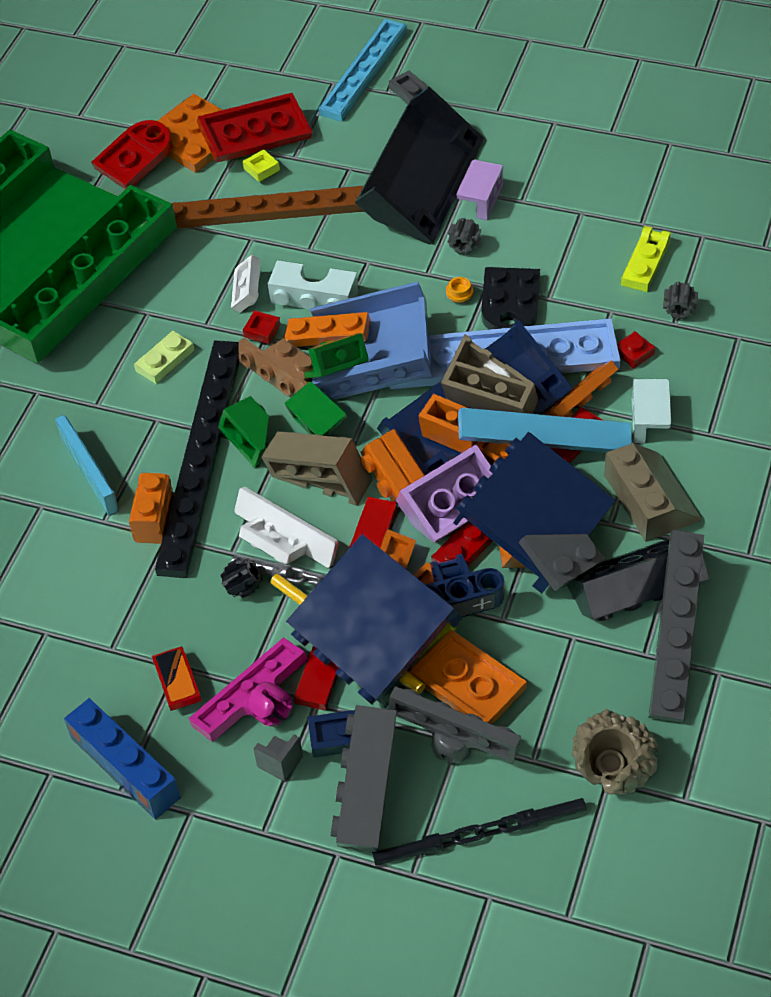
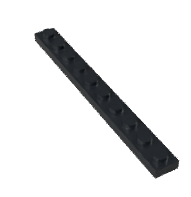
M217 340L213 342L155 566L157 576L187 578L221 441L222 431L218 426L223 409L229 407L240 363L239 342Z

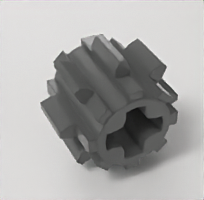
M461 218L457 220L456 224L450 225L447 232L449 235L447 242L450 243V248H453L456 253H470L473 247L478 248L481 237L479 235L481 229H479V225L473 219Z
M675 282L674 285H670L669 289H665L663 309H667V314H671L672 318L686 319V316H691L692 312H696L698 292L694 291V287H691L687 282Z

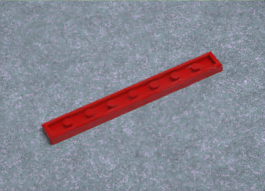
M368 497L349 548L361 534L380 548L387 529L390 530L397 511V502ZM313 646L297 687L294 703L326 711L338 678L335 672L339 667L332 661L326 666L313 654L317 649Z

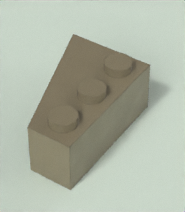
M464 334L441 381L446 399L474 409L533 414L539 401L535 384L508 364L504 365L493 357L491 352L487 349L483 350L472 342L470 337Z
M277 431L262 455V459L273 478L305 489L308 485L324 489L323 495L332 497L335 493L349 498V504L358 506L372 482L370 474L361 463V456L352 438Z

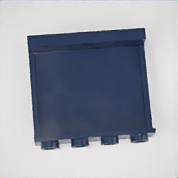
M528 431L521 441L516 437L505 450L508 454L505 459L500 456L489 469L493 473L489 479L483 475L472 489L476 494L472 498L468 494L464 497L456 508L460 514L453 523L457 526L463 518L467 519L539 578L532 587L542 594L550 584L519 544L520 540L526 535H589L616 500Z
M361 534L286 622L295 629L291 635L303 646L310 642L317 648L313 654L326 666L332 661L339 667L335 673L348 685L355 681L362 688L358 693L371 705L378 701L386 708L389 704L383 698L447 623L455 628L462 620V617L445 600L366 536Z

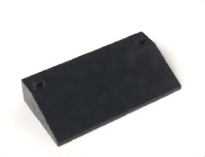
M428 86L409 101L358 195L355 204L373 220L424 243H433L484 137Z

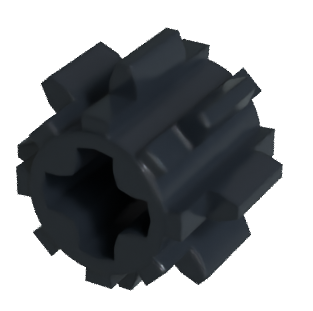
M241 557L231 561L224 568L220 576L222 578V585L227 590V593L233 595V597L241 595L242 599L255 593V590L259 588V584L262 582L260 569L249 558L242 561Z

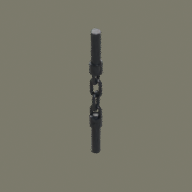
M580 798L537 810L531 808L519 811L516 814L502 817L500 820L462 827L442 835L435 833L423 836L422 840L372 852L375 866L423 853L429 855L441 852L445 847L475 842L483 837L502 832L522 831L537 827L538 823L584 812L587 810L584 799ZM516 819L518 825L508 827L506 821ZM497 825H498V828H497V829H493V830L486 831V832H485V830H484V829H486V828H490V827H494V826H497ZM475 830L476 836L461 840L460 833ZM447 838L452 839L451 841L442 842V840Z

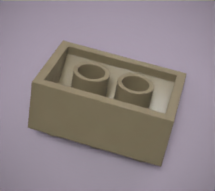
M632 443L606 453L604 476L645 542L668 534L673 529L678 530L700 522L701 517L658 452Z

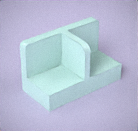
M633 379V443H645L647 428L671 427L669 380Z

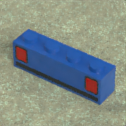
M90 698L64 718L71 739L155 820L181 798L175 778Z

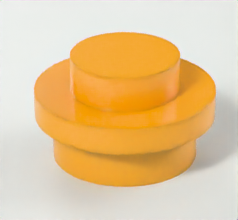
M464 277L451 279L446 287V296L453 302H466L472 298L474 293L472 284Z

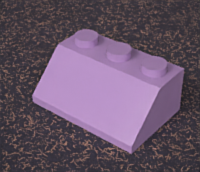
M474 445L402 489L396 502L412 526L435 543L469 522L463 518L457 526L453 523L460 514L456 508L467 494L471 498L476 494L472 489L483 475L489 479L493 474L489 471L491 465L478 446Z

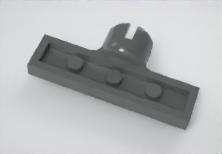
M395 686L389 697V709L397 710V717L431 731L432 750L440 760L444 756H448L447 763L461 762L468 757L469 750L472 747L514 763L519 751L521 736L515 734L511 729L504 726L497 727L484 722L477 715L464 714L454 710L444 702L431 701L421 697L420 694L411 689L404 690Z

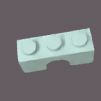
M277 260L268 282L270 303L310 309L357 297V272L330 268L325 279L319 282H309L305 280L304 264Z

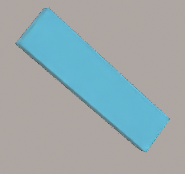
M65 415L56 418L55 421L60 438L107 514L111 515L118 512L119 508L114 491L69 419Z

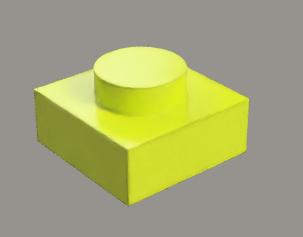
M264 149L243 160L244 169L258 182L280 171L279 162Z

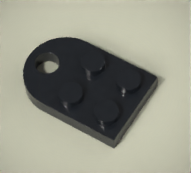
M485 267L481 318L488 330L511 328L513 324L507 325L502 323L505 320H512L514 322L519 320L523 326L535 325L538 315L540 269Z

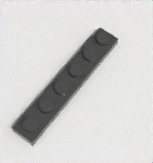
M674 529L670 533L648 718L682 723L684 721L704 535Z

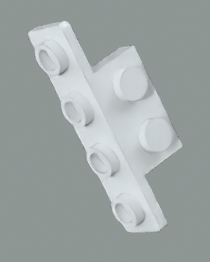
M247 487L239 489L235 513L249 521L241 526L239 537L284 564H289L297 558L307 555L327 568L333 565L339 544L338 540Z

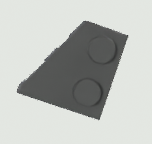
M587 534L526 535L519 542L554 591L559 590L598 567L605 560Z

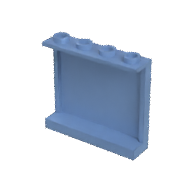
M418 281L310 308L313 317L368 312L371 318L367 341H364L369 361L323 377L312 378V383L331 400L432 376L427 302Z

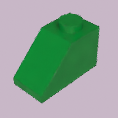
M249 396L223 409L218 428L255 468L259 466L265 449L269 415L262 405L258 404L252 396Z

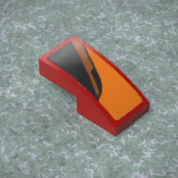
M182 646L152 656L170 711L202 701Z

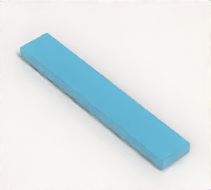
M388 19L383 20L319 107L320 116L343 121L407 32V24Z
M461 408L458 411L459 440L511 444L516 437L521 441L529 431L549 448L607 453L632 444L631 423L472 408Z

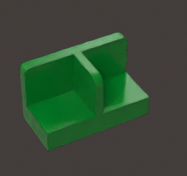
M356 333L334 341L322 342L319 346L308 349L313 369L303 373L305 378L323 377L369 361L362 333Z
M308 382L284 403L292 418L311 435L332 436L330 432L347 418L345 412L312 382Z

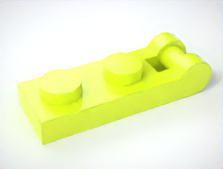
M643 227L641 237L621 277V286L648 292L669 246L671 232L665 230L658 232L654 231L653 227ZM650 241L656 242V243H658V244H657V245L650 244Z

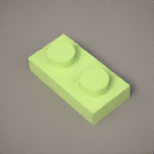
M171 331L134 363L135 371L157 384L194 351L193 342L175 331Z

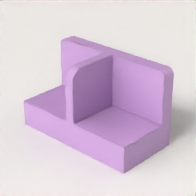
M472 160L457 191L458 199L477 203L478 219L488 220L503 186V165Z

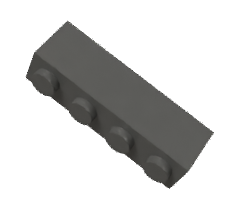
M356 705L355 714H348L345 734L351 735L350 748L343 747L341 768H346L345 782L338 781L336 802L342 803L340 816H333L331 836L337 837L336 844L339 847L378 851L397 710Z

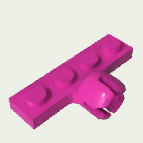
M283 637L188 718L191 726L213 743L245 715L253 716L265 726L274 727L280 725L281 721L272 715L276 713L281 718L287 719L292 710V700L289 698L290 694L279 687V684L307 661L305 652Z

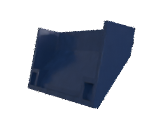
M519 320L503 336L485 348L504 365L508 364L535 384L539 401L533 414H541L573 389ZM441 381L390 419L385 417L377 427L381 435L393 429L397 431L424 475L461 454L459 451L423 437L421 433L418 415L431 396L436 394L446 399Z

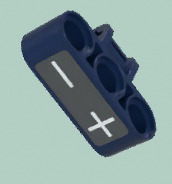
M462 554L456 555L455 559L437 563V561L430 562L434 582L426 584V586L451 605L461 617L495 609L503 603L504 576L497 569L485 568L469 572Z

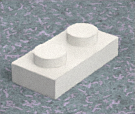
M250 255L234 270L231 308L238 313H241L248 306L254 305L259 296L260 259L254 255Z

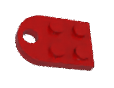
M155 120L140 121L126 129L91 163L94 169L126 189L129 185L135 186L169 154L172 148V138L168 128L163 123ZM160 133L157 137L150 138L152 134Z

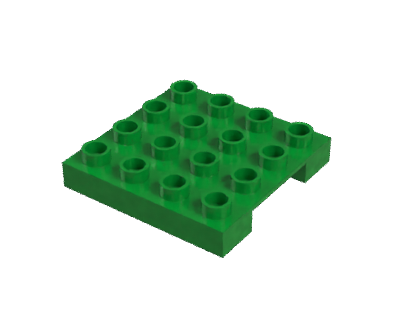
M9 129L0 137V345L36 364L41 362L177 228L173 204L133 185H129L119 196L109 193L55 168L48 146Z

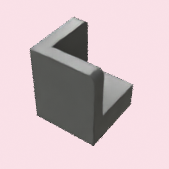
M293 735L288 742L274 736L266 747L257 743L253 748L257 767L284 782L303 758L301 740L296 735Z

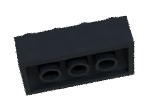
M670 538L605 560L598 567L567 584L582 615L595 621H604L612 618L613 612L622 609L624 611L636 610L642 607V602L647 600L661 601L663 598ZM703 554L699 582L709 579Z

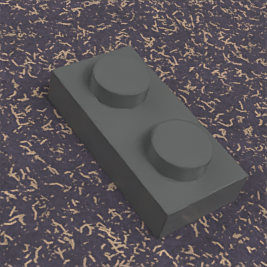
M410 70L389 80V89L407 105L413 97L428 87Z

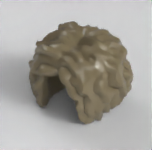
M606 708L602 713L595 714L592 718L588 717L585 723L578 726L576 735L573 737L572 755L575 758L576 770L593 785L602 784L604 791L610 795H624L627 793L633 794L638 787L645 786L648 779L656 773L658 757L654 754L660 747L657 745L656 739L652 737L653 733L648 731L646 724L642 723L640 725L639 720H635V718L630 716L628 718L624 715L619 716L618 713L609 711Z

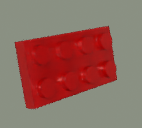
M293 92L201 115L197 119V124L216 163L257 153L263 149L268 150L310 139L312 136V130Z

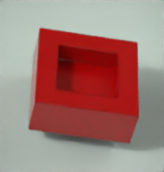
M254 310L243 328V336L270 344L281 325L280 317Z
M636 331L617 343L619 357L633 369L655 353V346Z

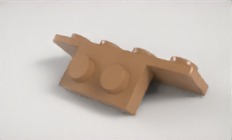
M245 338L239 340V361L242 365L251 369L264 381L279 389L284 395L291 398L308 382H312V378H305L303 373L313 369L310 356L284 338L263 351Z

